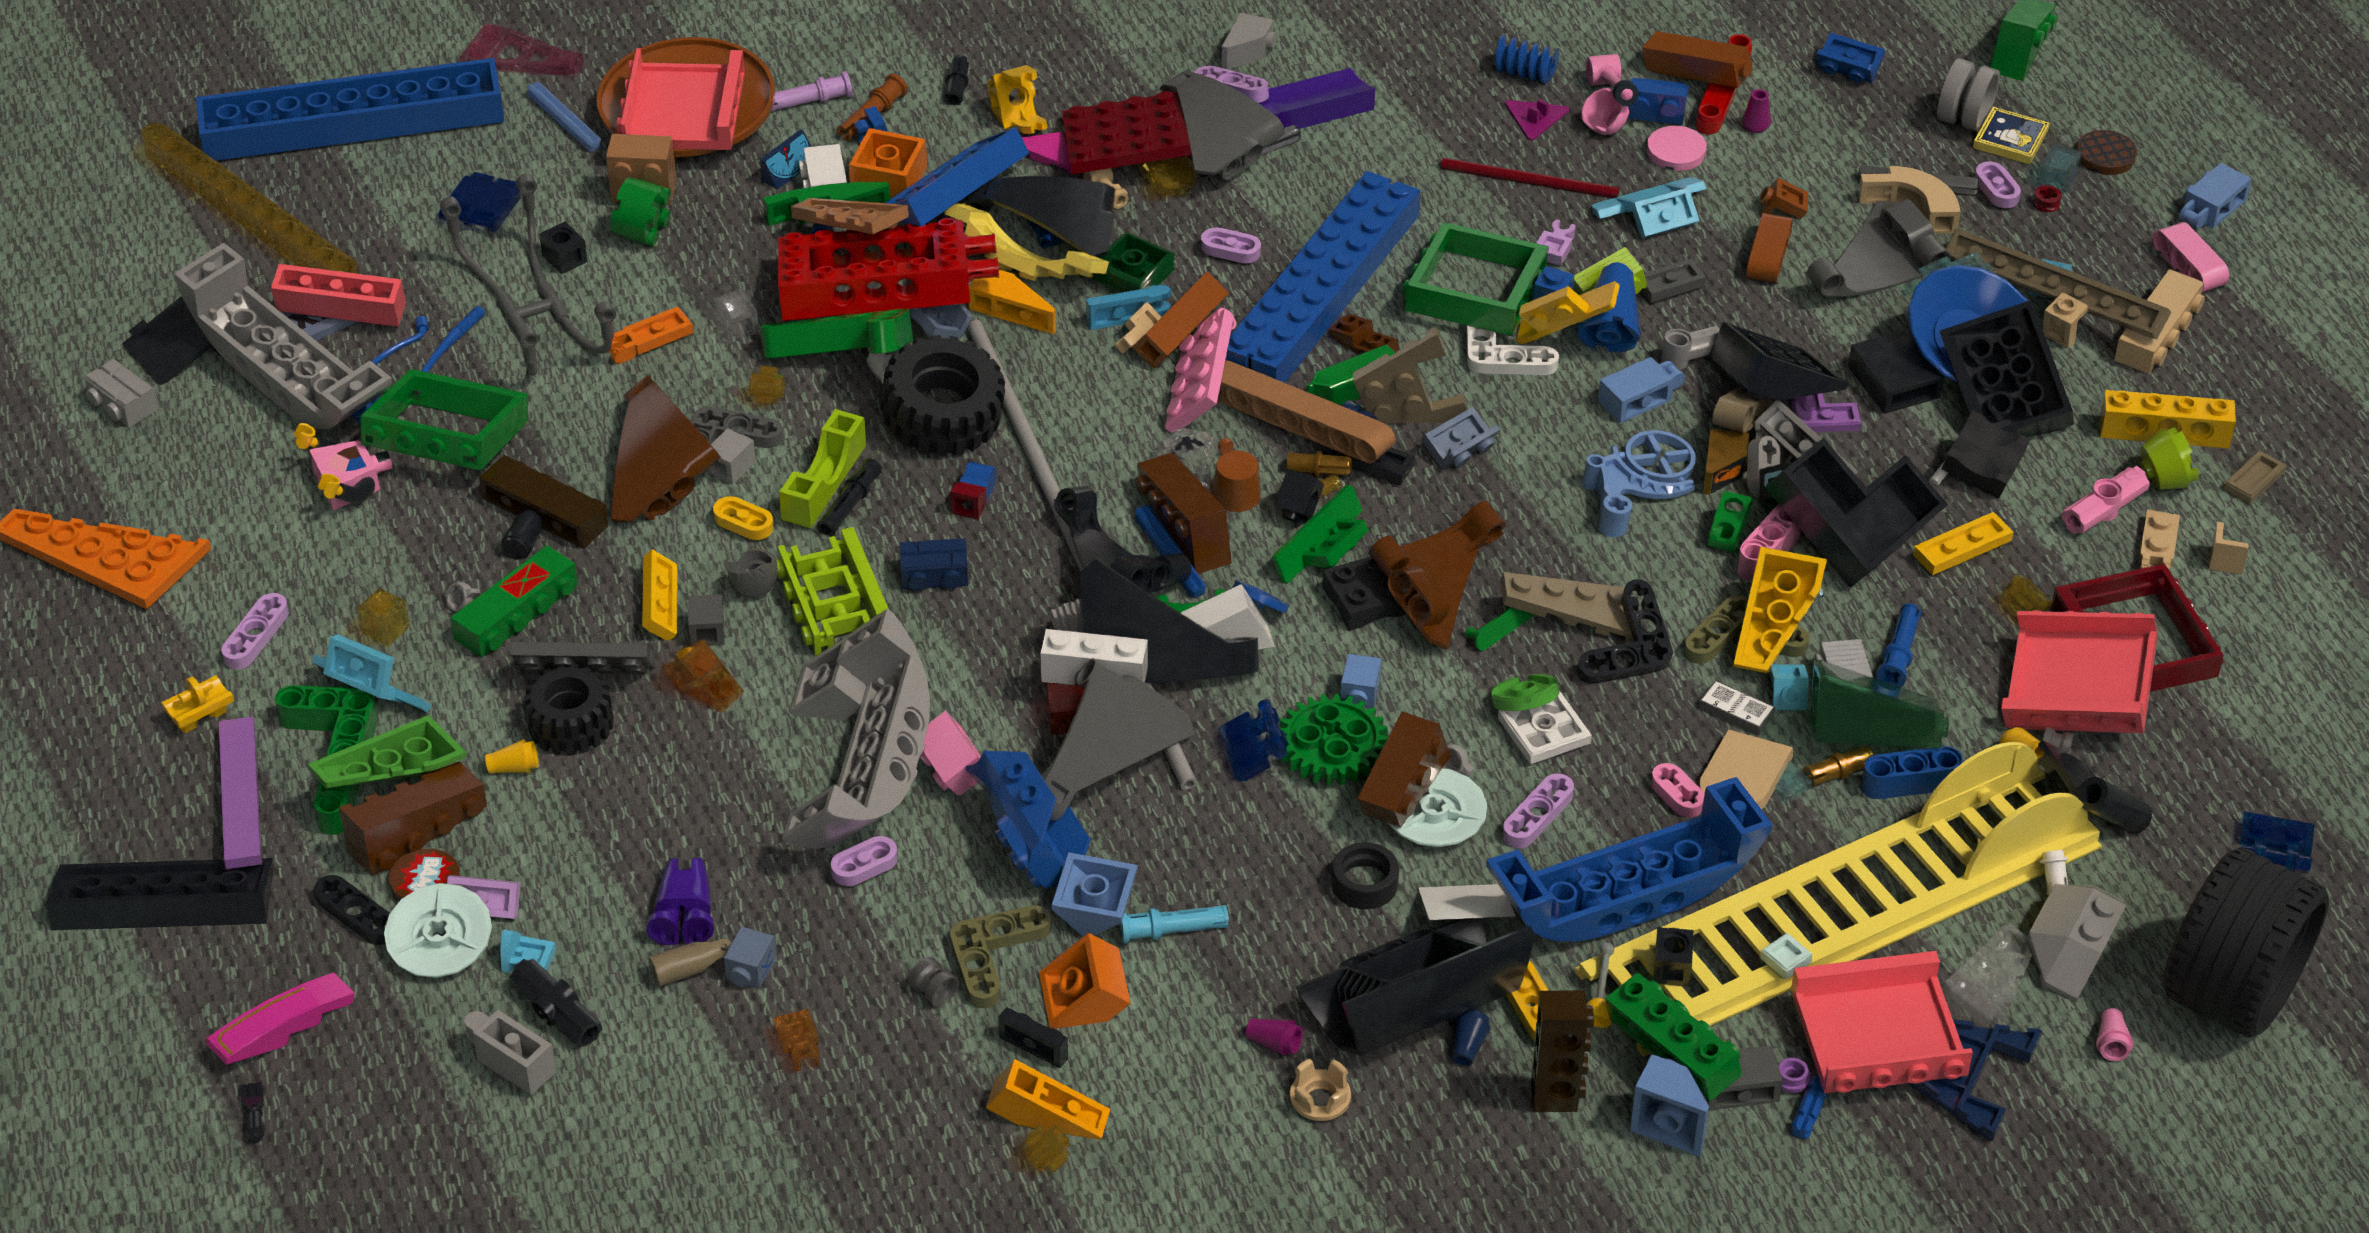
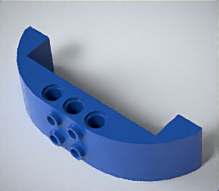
M1734 777L1706 787L1702 812L1699 817L1535 872L1519 849L1487 859L1486 867L1520 918L1527 926L1532 927L1535 934L1545 939L1559 942H1577L1609 935L1670 914L1704 898L1721 887L1746 865L1767 839L1773 824L1739 779Z

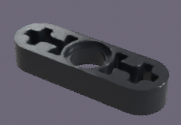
M328 875L317 881L314 887L316 900L323 909L369 943L375 945L386 944L385 928L382 930L381 927L387 924L390 912L340 876ZM338 890V895H339V898H340L341 900L339 901L338 896L335 895V894L332 893V892H335V891ZM354 906H362L365 908V910L358 915H349L346 913L349 908ZM371 918H372L373 923H374L376 926H378V928H375L374 930H373L372 922L370 921Z

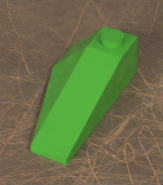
M427 715L308 764V770L325 788L421 777L466 758V751Z

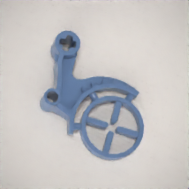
M1650 430L1640 432L1631 437L1627 442L1625 452H1619L1617 446L1612 445L1610 455L1603 457L1598 454H1592L1587 457L1582 486L1587 490H1596L1599 496L1601 514L1598 528L1602 534L1608 537H1619L1626 533L1632 510V502L1622 494H1632L1652 499H1667L1694 491V481L1687 479L1693 473L1696 456L1693 448L1687 441L1669 432ZM1644 443L1647 444L1651 452L1649 454L1631 455V451L1635 447ZM1658 443L1668 444L1679 449L1667 451L1664 458H1660L1658 468L1661 474L1641 467L1654 465L1655 459L1659 458L1661 448ZM1689 461L1688 467L1678 473H1673L1668 464Z

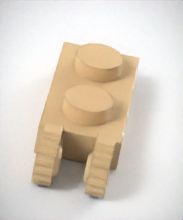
M2147 509L2139 555L2140 569L2150 567L2151 564L2160 565L2165 563L2170 571L2174 559L2180 515Z

